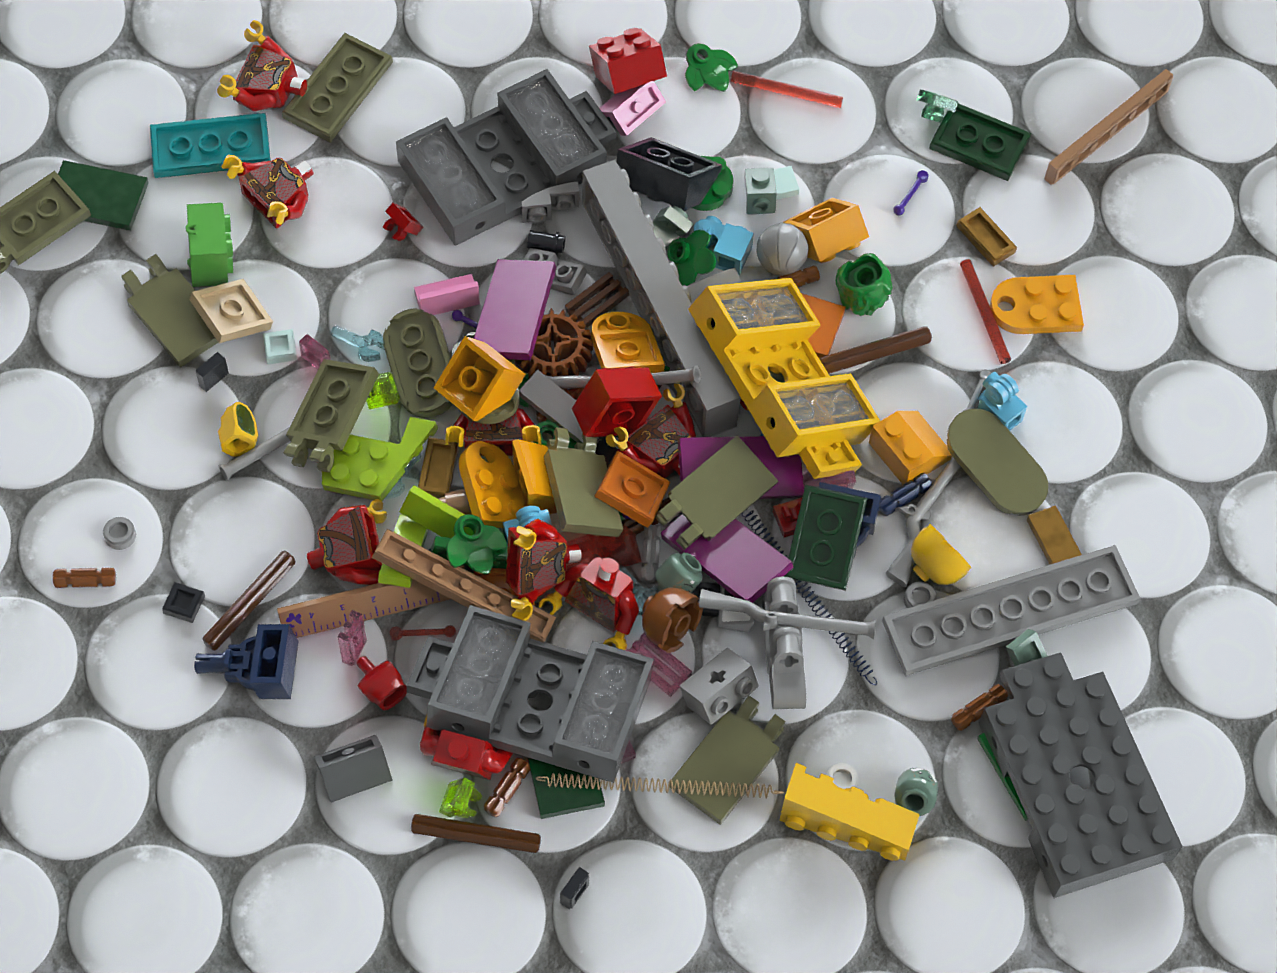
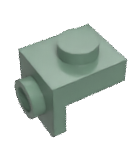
M774 168L745 169L746 213H775L777 192Z
M668 206L661 209L652 221L654 225L653 232L657 239H662L666 249H668L673 240L677 239L680 235L686 234L693 225L687 219L688 214L676 206L673 208Z
M1029 628L1006 646L1014 666L1048 656L1037 632Z

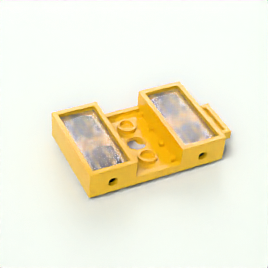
M792 278L707 286L688 310L776 456L783 457L799 454L814 479L856 472L862 466V463L851 445L861 444L871 433L872 426L880 422V419L851 373L830 376L808 342V339L821 325ZM768 368L775 374L781 373L785 382L781 383L773 379Z

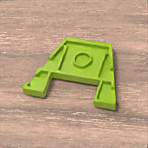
M410 417L400 444L350 434L342 451L334 449V462L330 472L322 471V486L324 490L383 501L405 473L404 468L411 459L417 457L423 450L422 445L429 436L433 437L438 430L437 423L435 421Z

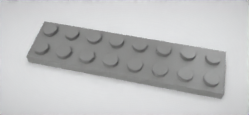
M1116 545L887 614L883 616L882 622L904 675L908 676L1008 645L1028 628L1040 635L1136 605L1141 598Z

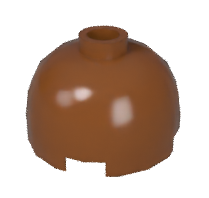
M672 587L665 588L654 596L648 597L642 608V627L646 637L667 653L675 652L681 648L684 643L680 640L689 629L694 632L701 619L703 608L699 607L697 601L699 598L682 588Z

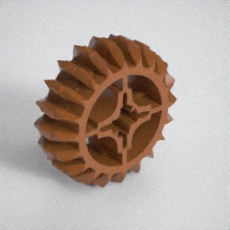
M551 308L548 314L543 315L531 360L514 359L516 365H519V369L522 372L528 373L529 379L537 370L545 376H579V371L585 372L587 363H590L592 360L593 342L591 340V332L586 330L584 320L577 322L575 313L566 317L564 309L559 314H554V310ZM551 341H554V354L551 351Z

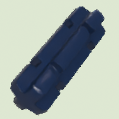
M921 473L914 478V481L906 482L890 493L891 496L886 495L881 498L879 511L882 515L889 516L896 511L895 508L903 507L919 496L918 493H925L932 485L931 479L927 474Z

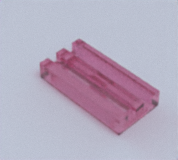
M351 610L349 614L350 622L346 621L344 623V633L340 631L338 643L342 662L353 666L360 656L367 638L362 614Z
M645 633L640 636L638 641L636 640L632 644L630 649L626 650L632 653L638 652L643 656L654 659L653 666L671 679L674 684L671 686L654 670H652L651 681L670 697L680 688L679 685L692 676V671L671 653H667L653 644L646 637ZM644 645L651 649L656 655H658L662 660H664L668 665H670L682 676H678L673 670H671L667 665H665L661 660H659L655 655H653L649 650H647L644 647Z

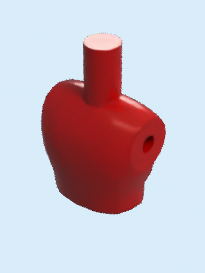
M361 656L357 660V666L365 674L357 686L370 702L378 705L382 710H388L406 696L407 686L403 682L401 674L389 660L382 662L376 667L366 656Z

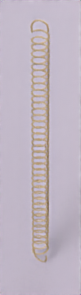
M552 773V777H551V782H550V784H549V778H548V777H536V778H535V779L538 780V781H546V780H541V779H538V778H547L548 786H549V787H550L551 784H552V780H554V786L557 787L559 778H560V786H561V787L564 786V782H565V778H566L567 788L570 787L571 779H572L573 788L576 787L577 780H578L579 788H580V789L582 788L583 781H585V788L587 789L588 786H589L590 779H591V787H592V789H594V787H595L596 779H597V787H598V789L601 788V784H602V779H601V781H600V786H599L598 778H595V780H594V785H593V783H592V776H589L588 784L586 785V776H585V774L583 775L581 786H580V777H579V774H577L575 786H574L573 774H571V776H570L569 785H568V780H567V774H566V773H565V775H564L563 784H562V782H561V774H560V773L558 774L557 783H555V774H554V773ZM622 776L620 777L618 786L617 778H615L614 781L616 783L617 791L620 788L621 781L622 789L624 791L626 789V784L628 780L629 791H631L634 781L635 791L638 790L640 782L641 791H644L646 783L647 791L650 792L651 784L653 782V791L655 793L659 781L660 793H662L664 782L666 793L669 792L671 783L673 794L675 793L676 784L678 786L679 794L681 793L683 784L684 793L687 794L689 783L691 794H693L696 783V790L698 795L700 793L701 784L703 789V795L706 794L708 785L710 796L712 795L713 786H715L716 796L718 795L720 785L722 796H724L726 784L728 796L731 795L732 785L735 797L737 796L738 786L740 788L741 797L743 796L744 787H746L747 798L749 797L751 786L753 798L756 795L757 786L759 798H761L763 787L765 791V798L768 797L769 788L772 794L784 793L783 791L774 790V792H772V786L770 784L767 789V794L765 784L762 785L760 793V787L758 783L756 784L755 791L753 789L752 783L749 786V790H747V784L744 783L742 792L741 784L738 783L735 793V785L733 782L731 783L729 792V786L727 782L725 783L723 790L722 782H719L718 789H716V782L714 781L710 791V783L709 781H707L704 792L703 781L700 782L698 790V784L696 780L694 781L693 789L690 780L687 783V788L685 787V781L682 780L680 789L679 781L676 780L674 790L672 779H670L668 789L666 779L663 780L661 788L660 779H657L655 787L654 779L652 778L650 781V786L648 788V779L645 778L643 789L641 778L638 779L637 788L634 777L632 778L631 787L629 783V777L626 778L625 786L623 785ZM603 780V786L605 790L607 789L608 781L606 782L605 787V780ZM609 782V784H610V789L612 790L613 787H614V783L612 784V787H611V782Z

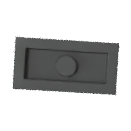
M376 735L314 756L331 803L393 781L382 745Z

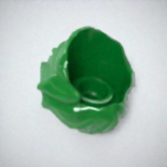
M865 253L854 262L848 261L837 270L835 282L842 306H845L846 310L851 308L852 313L859 316L864 314L872 316L876 309L883 307L884 303L889 300V295L892 294L893 289L891 274L881 259L874 253Z

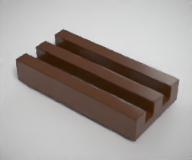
M608 272L565 305V311L570 316L575 313L577 322L584 320L586 328H588L597 317L609 312L629 296V290L626 287L622 288L621 282L618 279L614 280L613 275ZM614 291L617 292L614 296H612L605 303H603L601 306H599L597 309H595L593 312L587 315L584 319L581 317L590 309L595 308L597 305H599L602 302V300L609 296L611 293H613Z

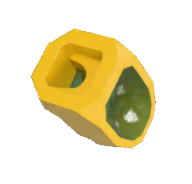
M235 402L226 408L221 417V427L218 430L222 452L232 457L241 456L253 449L258 438L255 418L248 406L241 402Z

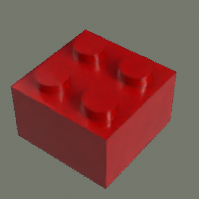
M630 28L625 30L622 35L603 37L597 43L589 45L596 78L614 94L667 77L661 44L641 28Z
M648 367L601 368L595 370L571 409L584 437L618 436L614 431L616 427L625 428L629 435L645 423L662 395Z

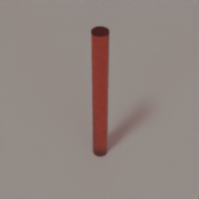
M733 71L731 76V82L839 108H841L844 98L738 71Z
M970 259L963 260L960 263L961 269L1000 364L1009 363L1011 361L1010 354Z

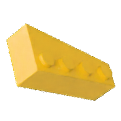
M795 763L779 821L785 822L786 826L794 830L801 831L807 829L816 832L819 837L825 840L833 841L838 839L848 842L850 847L857 850L865 851L870 849L879 852L883 858L888 860H906L920 814L882 798H878L873 802L869 800V796L863 790L853 786L842 789L833 783L834 778L822 773L819 778L805 773L806 766Z

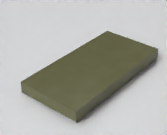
M344 33L307 79L305 95H295L282 111V118L331 143L391 66L393 57Z

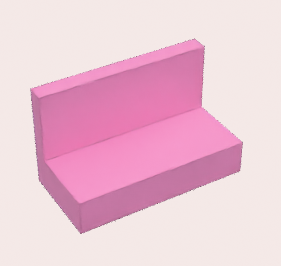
M652 81L615 94L600 107V110L605 117H610L621 136H627L666 101L655 82Z
M472 274L414 287L419 309L432 315L480 305L478 282H474Z

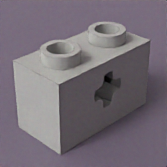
M727 647L679 686L687 707L712 725L745 697L749 696L759 687L752 665Z

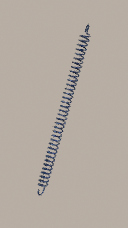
M754 510L750 511L746 516H743L742 513L741 516L745 517V521L748 522L749 526H752L751 530H755V534L758 529L764 526V523H762L756 529H753V526L758 524L761 519H758L752 525L749 524L758 515H754L750 520H746V517L753 514ZM768 528L763 529L757 535L760 536V534L766 532ZM771 532L767 533L762 539L767 538ZM771 537L767 543L771 542L774 537ZM778 541L772 543L771 546H775ZM808 582L803 583L798 588L796 587V589H799L798 593H802V598H805V602H809L808 606L812 607L813 612L817 613L819 610L825 607V605H822L817 610H813L814 606L821 603L822 600H819L814 605L810 606V603L817 599L818 595L813 597L810 601H806V599L812 594H814L815 591H812L807 596L803 597V594L810 590L811 586L806 588L803 592H800V589L806 586ZM826 609L825 611H823L820 615H817V614L815 613V616L821 617V615H823V614H825L826 612H828V609ZM829 631V634L833 635L832 638L836 639V643L840 644L839 648H843V653H847L846 657L850 658V662H854L853 666L857 667L858 672H861L860 676H865L866 680L870 684L877 685V680L875 677L873 678L875 679L876 684L871 683L866 677L868 674L873 672V669L870 670L867 674L861 675L865 669L870 667V665H867L862 670H858V668L861 665H863L866 662V660H864L857 666L854 665L856 661L860 660L863 657V655L858 657L856 660L851 661L852 657L857 655L859 651L855 652L852 656H847L849 652L856 648V646L852 647L849 651L844 652V649L851 645L852 641L849 642L846 646L841 647V644L848 640L849 637H846L842 642L838 643L837 640L840 637L844 636L845 633H842L841 635H839V637L834 638V635L838 632L830 633Z

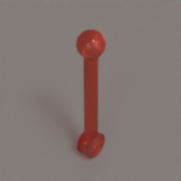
M447 625L445 628L401 630L400 627L395 626L390 629L389 633L393 640H400L402 636L445 635L453 637L456 634V628L453 625Z

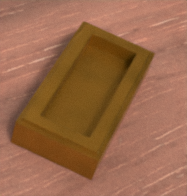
M981 207L958 220V229L993 267L1016 253L1017 246Z
M428 438L418 488L435 498L445 497L444 494L450 492L459 443L450 442L448 445H445V440Z
M1056 505L1028 515L1027 522L1050 565L1082 555Z

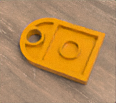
M1075 275L1015 277L1001 282L993 291L990 301L991 316L998 326L1010 333L1040 334L1080 332L1083 330L1084 323ZM1000 302H1007L1012 305L1013 309L1004 311L998 307V304Z
M609 312L600 315L594 320L591 329V340L601 368L648 367L651 373L664 372V360L652 329L646 320L628 312Z
M483 441L472 443L461 453L459 457V470L472 515L479 517L484 525L503 529V522L517 519L516 512L526 507L511 460L499 447ZM480 453L485 456L488 462L481 457Z

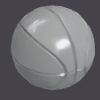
M778 223L768 227L761 234L757 241L756 253L761 265L768 272L781 276L798 271L806 261L808 243L804 234L797 227L787 223Z

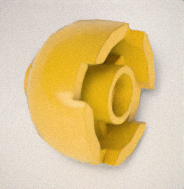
M931 524L926 528L924 527L914 538L911 546V557L916 566L913 570L924 582L931 579L938 585L953 584L962 579L971 569L969 563Z

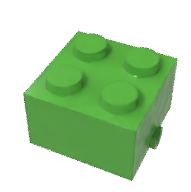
M223 203L187 204L188 224L185 229L188 233L190 254L187 265L191 268L192 287L217 286L228 283V274L233 273L230 214H224Z

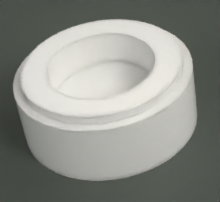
M838 763L827 771L826 775L834 778L833 783L837 787L846 789L853 786L857 788L858 774L852 766Z

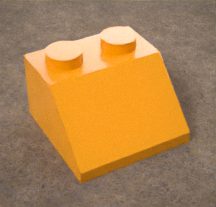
M830 198L783 222L794 225L804 234L808 243L807 258L820 263L833 260L836 257L835 254L843 250L857 248L860 246L861 241L869 238L859 205L836 198Z
M464 336L433 388L473 421H479L490 412L510 401L526 374L487 343Z
M896 411L872 426L869 444L902 485L910 480L914 481V478L921 473H931L952 458L947 445L918 411Z
M519 439L513 440V466L525 505L537 506L540 510L548 509L549 514L557 513L544 461V455L548 447Z

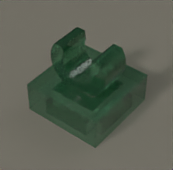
M921 89L917 97L918 101L926 103L921 117L941 123L944 117V110L955 112L958 101Z

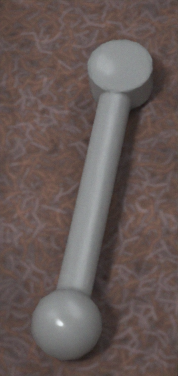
M984 369L980 371V381L965 410L974 408L983 389V382L991 374L989 370Z

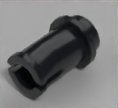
M530 230L527 248L552 251L557 255L564 252L566 236L561 235L560 232L550 234Z

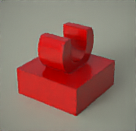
M392 202L385 210L391 218L385 221L383 228L391 231L397 226L398 230L392 237L397 241L404 240L407 232L417 236L424 228L405 207Z
M802 498L773 506L772 512L783 538L794 535Z

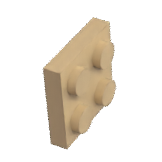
M244 279L193 291L189 299L218 343L270 330L273 320Z

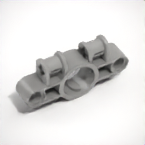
M781 576L769 581L767 591L762 594L763 610L799 614L794 579ZM777 625V628L765 631V658L767 673L769 674L772 709L806 708L802 628Z

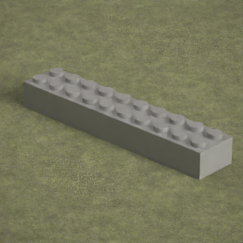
M616 160L584 170L582 204L624 286L629 290V295L640 317L650 325L665 365L670 367V371L691 369L695 365H698L701 370L700 383L688 381L675 384H680L684 387L685 396L683 400L687 404L702 437H712L737 427L738 414L741 413L739 393L689 312L688 308L692 305L690 292L686 285L682 286L679 282L677 267L673 261H668L664 242L661 238H656L653 232V222L649 215H644L638 193L632 192L629 187L630 180L626 170L620 169Z

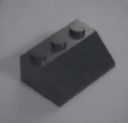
M652 137L618 149L616 159L619 168L625 169L630 180L629 187L632 192H640L647 195V198L652 201H662L670 204L672 208L676 206L683 211L701 204L722 170V164Z

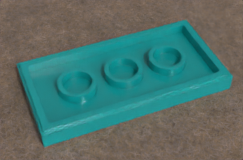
M266 113L150 125L153 173L155 178L228 171L229 169L221 167L228 155H234L241 162L248 163L271 161Z

